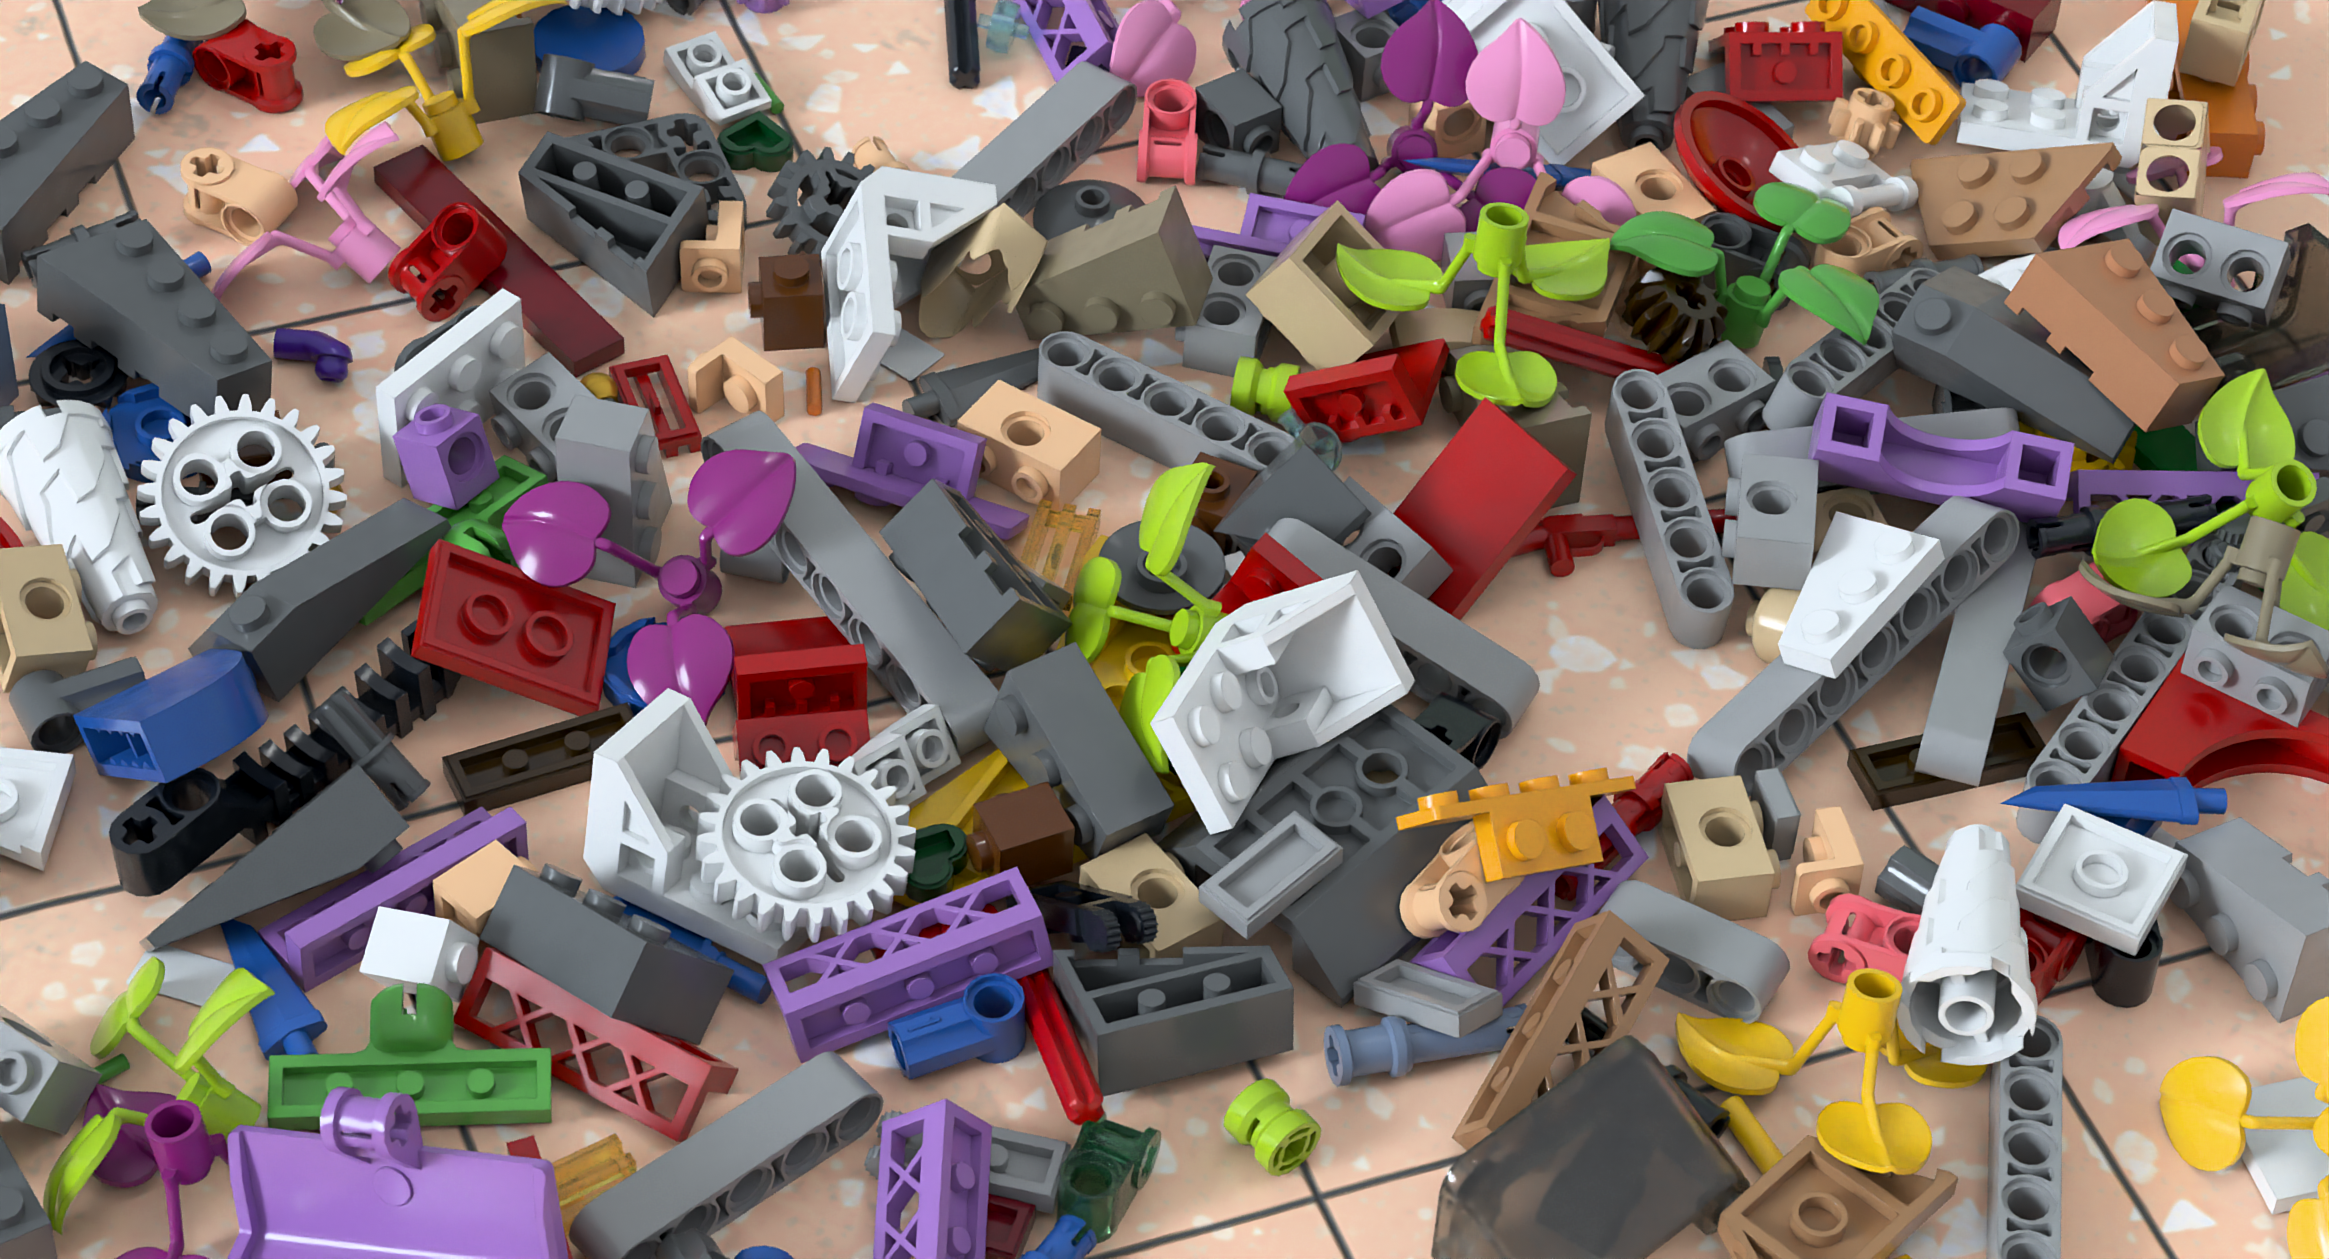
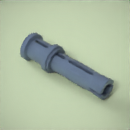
M1523 1003L1515 1007L1503 1008L1502 1016L1460 1039L1413 1023L1406 1024L1404 1019L1397 1018L1395 1015L1381 1018L1379 1025L1344 1030L1339 1024L1326 1027L1324 1032V1054L1330 1078L1337 1087L1349 1085L1352 1077L1387 1072L1392 1078L1406 1075V1072L1411 1071L1413 1064L1502 1050L1514 1028H1507L1516 1026L1527 1005Z

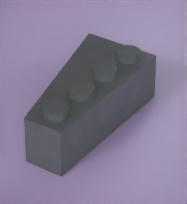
M86 60L0 120V280L8 285L20 273L19 262L22 260L21 252L43 246L48 240L47 230L60 215L68 217L79 204L78 194L87 183L96 184L135 139L128 84Z
M147 219L37 255V312L51 322L60 318L74 328V338L90 349L99 345L117 357L118 368L134 380L138 377L150 380L159 387V397L189 418L190 408L194 404L199 406L207 416L213 415L217 396H222L229 411L238 410L243 394L249 395L252 411L261 412L265 403L271 398L272 360Z

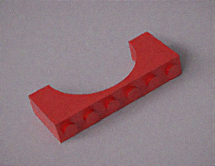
M2184 653L2120 746L2111 782L2187 777L2193 788H2202L2213 782L2238 775L2279 773L2306 777L2329 784V718L2309 710L2298 727L2288 724L2180 673L2185 657Z

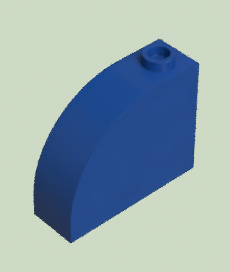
M211 648L73 715L99 775L168 783L229 751L260 729L269 716L257 689L254 674L246 664L242 652Z

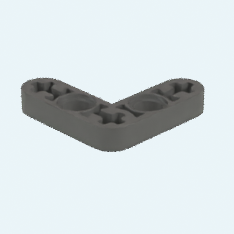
M679 113L566 137L613 155L617 151L625 149L639 150L642 153L638 156L621 158L704 187L710 225L718 224V212L711 210L712 204L718 203L719 209V201H743L744 227L746 230L747 204L745 196L709 124L703 118L695 114ZM683 141L688 146H693V150L686 153V146ZM701 173L711 174L716 177L714 180L705 182L688 179L691 175Z

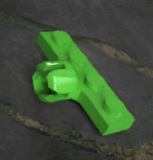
M503 455L495 461L500 478L459 510L435 504L427 509L447 518L452 527L441 538L442 540L520 568L512 555L503 531V518L517 499L536 487L548 484L547 475ZM430 550L375 604L359 623L365 626L369 625L424 586Z
M403 983L384 988L372 999L370 1006V1042L365 1050L342 1054L269 1056L267 1110L269 1128L283 1130L320 1129L321 1111L325 1099L338 1086L358 1089L364 1097L382 1098L389 1092L408 1094L415 1102L420 1126L552 1123L551 1048L483 1050L457 1048L453 1043L454 1011L452 1000L438 987L425 983H417L416 1014H407V1009L403 1008Z

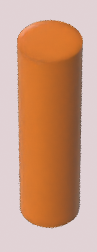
M810 367L806 370L807 413L812 416L822 413L821 371L816 367Z

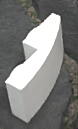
M716 31L665 48L663 64L700 111L719 126L752 115L757 111L771 108V98L745 58L735 62Z
M923 704L877 734L852 756L854 757L853 774L860 776L866 771L876 769L878 771L876 790L893 785L897 788L895 806L908 805L927 794L924 785L961 764L939 704Z

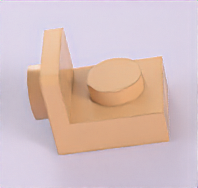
M719 201L718 224L707 225L706 240H683L680 243L681 286L684 292L742 293L745 257L743 201Z
M730 336L710 351L701 353L688 366L689 406L697 413H702L725 397L733 408L742 413L746 412L748 415L755 411H762L773 422L784 416L783 371L735 337Z
M1834 806L1816 809L1811 837H1807L1803 841L1804 863L1797 865L1790 900L1795 916L1816 913L1825 914L1832 899L1843 894L1859 895L1864 862L1842 807Z

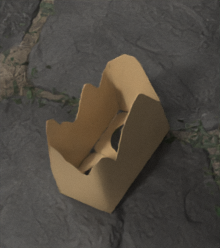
M2147 99L2134 198L2136 206L2157 204L2159 208L2158 215L2165 226L2172 208L2203 217L2207 155L2210 153L2208 102ZM2189 130H2193L2186 138L2175 140L2178 134H2184ZM2175 156L2187 164L2189 178L2177 190L2169 192L2160 191L2148 182L2147 169L2149 165L2159 157ZM2145 220L2137 222L2140 233L2156 246H2159L2161 240L2151 224Z
M1003 203L933 249L920 282L921 296L918 320L920 331L929 338H951L959 333L972 319V326L976 328L999 300H1002L1006 305L1008 304L1007 312L1012 313L1041 260L1048 240L1015 210ZM969 251L970 257L973 260L987 253L991 258V267L981 274L968 273L960 269L958 264Z

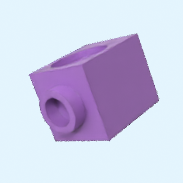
M435 403L418 411L414 416V420L392 436L413 498L416 500L459 510L500 478L480 416L477 413Z

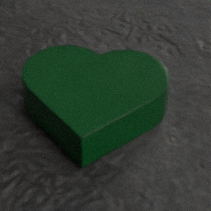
M760 111L726 128L717 138V142L731 170H748L754 167L764 172H779L788 160L793 161L794 159L793 139L790 134Z
M942 823L916 830L914 866L912 873L908 874L905 892L910 899L917 903H924L952 892L954 876L963 871L969 860L966 846L967 835L962 829L951 824Z

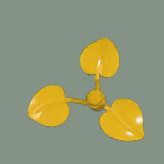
M491 0L468 14V22L457 30L464 98H457L453 90L434 95L410 54L435 40L436 32L430 24L412 26L408 39L402 41L394 49L375 53L362 60L349 61L344 66V70L349 77L364 76L393 63L397 59L402 61L425 100L422 104L425 113L415 103L419 98V93L415 86H405L391 92H377L343 107L327 119L325 133L330 143L339 153L345 155L348 148L361 134L401 109L406 108L421 125L426 137H431L442 161H451L476 150L484 143V139L472 114L479 112L481 109L474 95L470 53L471 37L513 16L550 4L568 5L566 0Z
M1872 968L1858 969L1848 976L1843 1001H1829L1825 1017L1795 1055L1790 1040L1780 1030L1762 1022L1755 1021L1747 1024L1741 1018H1697L1680 1012L1677 1013L1675 1022L1676 1037L1680 1051L1691 1069L1702 1080L1713 1087L1739 1095H1766L1772 1093L1777 1088L1779 1074L1786 1076L1795 1075L1833 1026L1837 1024L1843 1043L1854 1051L1865 1053L1861 1091L1862 1104L1852 1101H1838L1827 1105L1818 1115L1816 1124L1817 1138L1824 1149L1838 1160L1851 1166L1877 1173L1891 1171L1897 1175H1909L1918 1172L1926 1164L1932 1147V1133L1929 1125L1916 1109L1903 1103L1876 1104L1875 1084L1879 1051L1888 1057V1062L1892 1066L1904 1065L1907 1074L1915 1081L1937 1088L1955 1089L1972 1086L1984 1077L1989 1065L1967 1066L1941 1062L1942 1049L1926 1042L1925 1054L1919 1051L1906 1039L1898 1024L1897 1012L1903 991L1901 983L1893 975Z
M2329 997L2317 1000L2303 1012L2295 1033V1055L2299 1069L2309 1080L2319 1083L2315 1089V1097L2329 1104ZM2201 1056L2184 1060L2172 1067L2161 1083L2159 1105L2169 1139L2181 1158L2197 1169L2219 1171L2235 1164L2245 1149V1128L2313 1130L2316 1145L2329 1156V1107L2323 1110L2320 1116L2314 1117L2248 1115L2246 1112L2252 1095L2250 1080L2237 1065L2229 1060L2216 1056ZM2329 1174L2318 1184L2319 1198L2299 1200L2290 1210L2287 1224V1242L2292 1259H2329Z

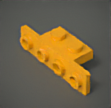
M1810 0L1805 7V13L1812 21L1825 22V32H1842V54L1853 65L1852 69L1856 75L1873 86L1875 90L1888 95L1894 101L1892 111H1896L1900 116L1899 118L1903 119L1924 143L1936 145L1965 108L1966 100L1873 0Z
M1607 767L1568 775L1570 785L1560 787L1558 775H1552L1518 783L1520 793L1511 795L1508 783H1500L1469 790L1470 801L1459 803L1457 791L1424 796L1417 799L1419 811L1396 817L1398 831L1473 819L1487 883L1602 862L1603 856L1591 799L1602 795L1607 797L1636 789L1633 776L1609 779Z

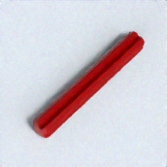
M1496 306L1489 307L1485 317L1480 322V330L1483 332L1484 339L1494 343ZM1510 309L1507 312L1505 345L1509 348L1540 354L1543 358L1614 379L1623 372L1632 369H1644L1659 375L1680 364L1676 360L1668 365L1663 361L1660 354L1653 352L1647 354L1646 350Z
M1048 968L1017 979L1016 981L1023 988L1027 1024L1068 1120L1078 1126L1087 1120L1095 1123L1098 1122L1104 1115L1101 1105L1104 1097Z

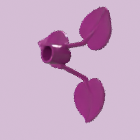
M1429 0L1415 15L1394 31L1383 49L1380 68L1382 78L1390 92L1398 99L1407 103L1423 102L1417 116L1412 119L1411 125L1402 126L1390 135L1386 146L1387 157L1381 160V164L1376 169L1370 171L1368 158L1360 147L1346 143L1329 145L1314 153L1303 163L1289 183L1283 199L1328 208L1338 200L1349 212L1365 214L1366 217L1372 201L1381 191L1378 185L1374 183L1375 181L1383 178L1394 167L1402 173L1416 169H1426L1403 160L1437 158L1438 149L1436 142L1431 135L1423 130L1424 124L1432 112L1434 102L1447 107H1456L1468 100L1466 78L1473 60L1478 55L1475 42L1468 28L1454 11L1439 0ZM1499 167L1486 172L1479 179L1475 191L1471 190L1466 197L1468 201L1459 207L1466 219L1465 232H1477L1480 210L1487 204L1503 202L1516 205L1524 210L1536 179L1524 170L1515 167ZM1440 173L1445 178L1447 184L1455 191L1463 184L1453 174Z
M735 449L712 456L700 466L691 480L687 498L689 512L693 518L702 525L707 526L699 536L700 557L698 559L690 555H678L668 560L663 567H660L622 546L602 538L601 536L611 519L610 505L596 490L579 482L557 481L530 490L517 499L505 513L502 528L517 565L532 580L544 586L553 588L566 587L585 578L595 565L596 548L615 556L658 580V587L662 596L677 608L667 614V625H648L641 628L634 635L627 656V668L631 683L647 705L667 688L691 698L704 724L707 725L714 706L729 683L733 672L735 656L733 641L727 630L717 621L706 616L718 605L722 596L721 581L711 570L717 563L716 558L712 556V540L715 538L719 547L733 557L753 554L770 542L781 527L793 498L796 484V460L784 452Z
M97 1084L89 1096L82 1128L95 1115L99 1114L102 1117H106L116 1107L149 1115L145 1120L144 1127L128 1123L120 1126L114 1144L92 1174L100 1182L109 1186L129 1188L146 1182L159 1168L165 1186L170 1231L168 1252L156 1247H141L130 1250L115 1259H209L202 1255H182L185 1244L179 1185H190L204 1179L210 1172L214 1158L217 1156L229 1166L228 1145L224 1135L221 1133L209 1135L200 1109L190 1101L176 1100L177 1096L166 1093L125 1091Z

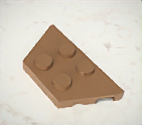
M2108 142L1912 159L1910 169L1912 178L1918 187L1919 196L1917 199L1928 246L1937 260L1961 258L1970 254H1975L1978 257L2042 253L2058 236L2059 230L2064 223L2075 216L2090 199L2085 190L2087 185L2102 168L2113 172L2119 166L2122 156L2115 144Z
M1544 172L1539 173L1524 208V211L1529 216L1526 245L1609 238L1611 241L1613 235L1620 228L1619 225L1607 222L1602 217L1601 212L1585 200L1574 205L1555 191L1557 181L1555 178ZM1609 250L1605 287L1598 296L1587 300H1556L1542 296L1534 290L1531 283L1522 284L1517 280V277L1511 274L1508 309L1604 337L1636 256L1628 252ZM1494 277L1475 321L1471 343L1478 345L1494 344L1484 339L1483 332L1480 330V322L1485 317L1487 309L1491 306H1496L1498 278Z
M1807 1135L1720 1214L1717 1232L1732 1259H1886L1954 1195L1958 1177L1950 1171L1938 1168L1935 1179L1916 1174L1897 1175L1891 1171L1877 1173L1863 1170L1838 1160L1824 1149L1817 1137Z

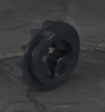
M77 339L64 341L47 348L36 357L29 370L30 390L35 392L39 405L43 407L54 405L55 408L59 407L56 400L72 399L110 409L113 397H118L126 392L127 378L130 377L118 368L117 357L99 345L90 349ZM68 374L72 378L77 377L82 381L90 378L91 382L83 384L81 381L75 380L69 383Z

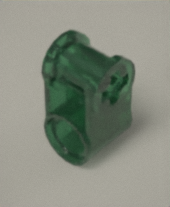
M1105 1111L1098 1122L1095 1123L1087 1120L1083 1123L1076 1143L1061 1166L1056 1214L1057 1221L1061 1216L1069 1214L1077 1216L1086 1222V1225L1073 1238L1074 1241L1078 1242L1085 1232L1091 1228L1097 1239L1096 1244L1110 1239L1117 1231L1138 1190L1144 1187L1154 1168L1161 1144V1132L1159 1130L1149 1127L1142 1132L1108 1120Z

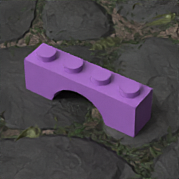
M1827 392L1814 420L1808 459L1819 460L1818 480L1938 505H1942L1953 496H1964L2009 510L2015 514L2018 521L2028 523L2029 519L2057 517L2066 501L2075 443L2014 430L1998 437L1976 440L1937 436L1920 431L1902 422L1893 414L1890 406L1887 404Z

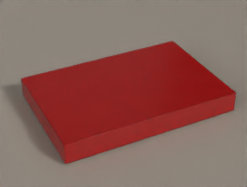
M1486 397L1393 513L1427 542L1453 569L1452 573L1429 599L1459 620L1464 617L1577 475L1512 417ZM1397 566V567H1395V568H1396L1398 571H1400L1401 566Z
M438 539L429 553L411 656L568 713L583 716L596 712L600 708L616 603L570 586L555 588L544 586L532 580L521 568Z

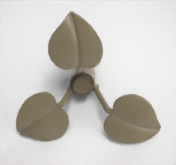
M151 0L137 7L140 17L155 30L173 38L190 41L209 40L224 35L236 28L247 16V10L242 0ZM322 0L330 13L321 17L313 29L316 45L324 54L338 60L355 61L398 47L402 41L408 39L411 25L406 11L396 0H343L341 5L335 0Z
M2251 516L2240 549L2227 546L2221 562L2193 596L2186 599L2155 598L2115 588L2103 580L2081 559L2079 571L2082 576L2111 599L2136 610L2184 618L2185 614H2194L2232 566L2236 565L2240 567L2237 580L2264 589L2255 641L2225 633L2223 640L2245 654L2261 661L2277 664L2304 676L2327 679L2329 668L2313 640L2286 645L2271 644L2268 641L2273 607L2279 608L2282 582L2285 580L2301 531L2262 517Z

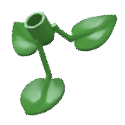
M1771 182L1764 184L1757 190L1753 201L1757 213L1765 220L1783 226L1778 235L1760 277L1740 276L1728 288L1725 255L1721 250L1712 247L1714 241L1713 232L1694 219L1673 212H1648L1628 220L1611 238L1609 250L1628 252L1652 265L1679 275L1700 277L1714 271L1716 290L1720 292L1717 301L1728 310L1724 320L1726 330L1722 333L1721 340H1729L1738 348H1753L1759 344L1764 328L1768 327L1773 313L1786 297L1854 338L1863 346L1866 345L1870 337L1874 318L1880 303L1879 294L1867 280L1844 268L1829 264H1819L1811 270L1802 265L1794 269L1784 270L1778 279L1779 289L1773 296L1770 295L1771 288L1769 282L1789 238L1794 232L1813 243L1824 245L1842 239L1849 229L1851 215L1844 204L1832 198H1821L1818 193L1806 187L1786 182Z

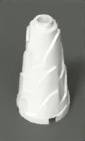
M56 400L62 413L47 417L41 405L35 406L16 416L0 430V493L10 503L25 530H32L41 545H63L69 569L75 568L80 575L82 585L81 602L91 618L104 626L108 631H118L121 634L137 633L146 628L152 621L153 614L157 610L158 598L152 586L155 578L140 541L143 532L126 491L129 490V482L113 443L111 428L101 411L90 403L79 400Z
M1983 824L1969 825L1956 830L1947 841L1945 853L1935 875L1932 888L1925 897L1919 927L1914 934L1901 981L1903 991L1897 1012L1899 1027L1906 1039L1922 1053L1925 1054L1926 1042L1941 1048V1062L1970 1066L1986 1065L2004 1060L2023 1049L2024 1035L2030 1029L2033 1036L2035 1030L2038 1002L2035 986L2030 978L2027 935L2025 930L2020 927V903L2016 896L2015 869L2011 866L2009 842L2002 832L1995 831L1993 828Z

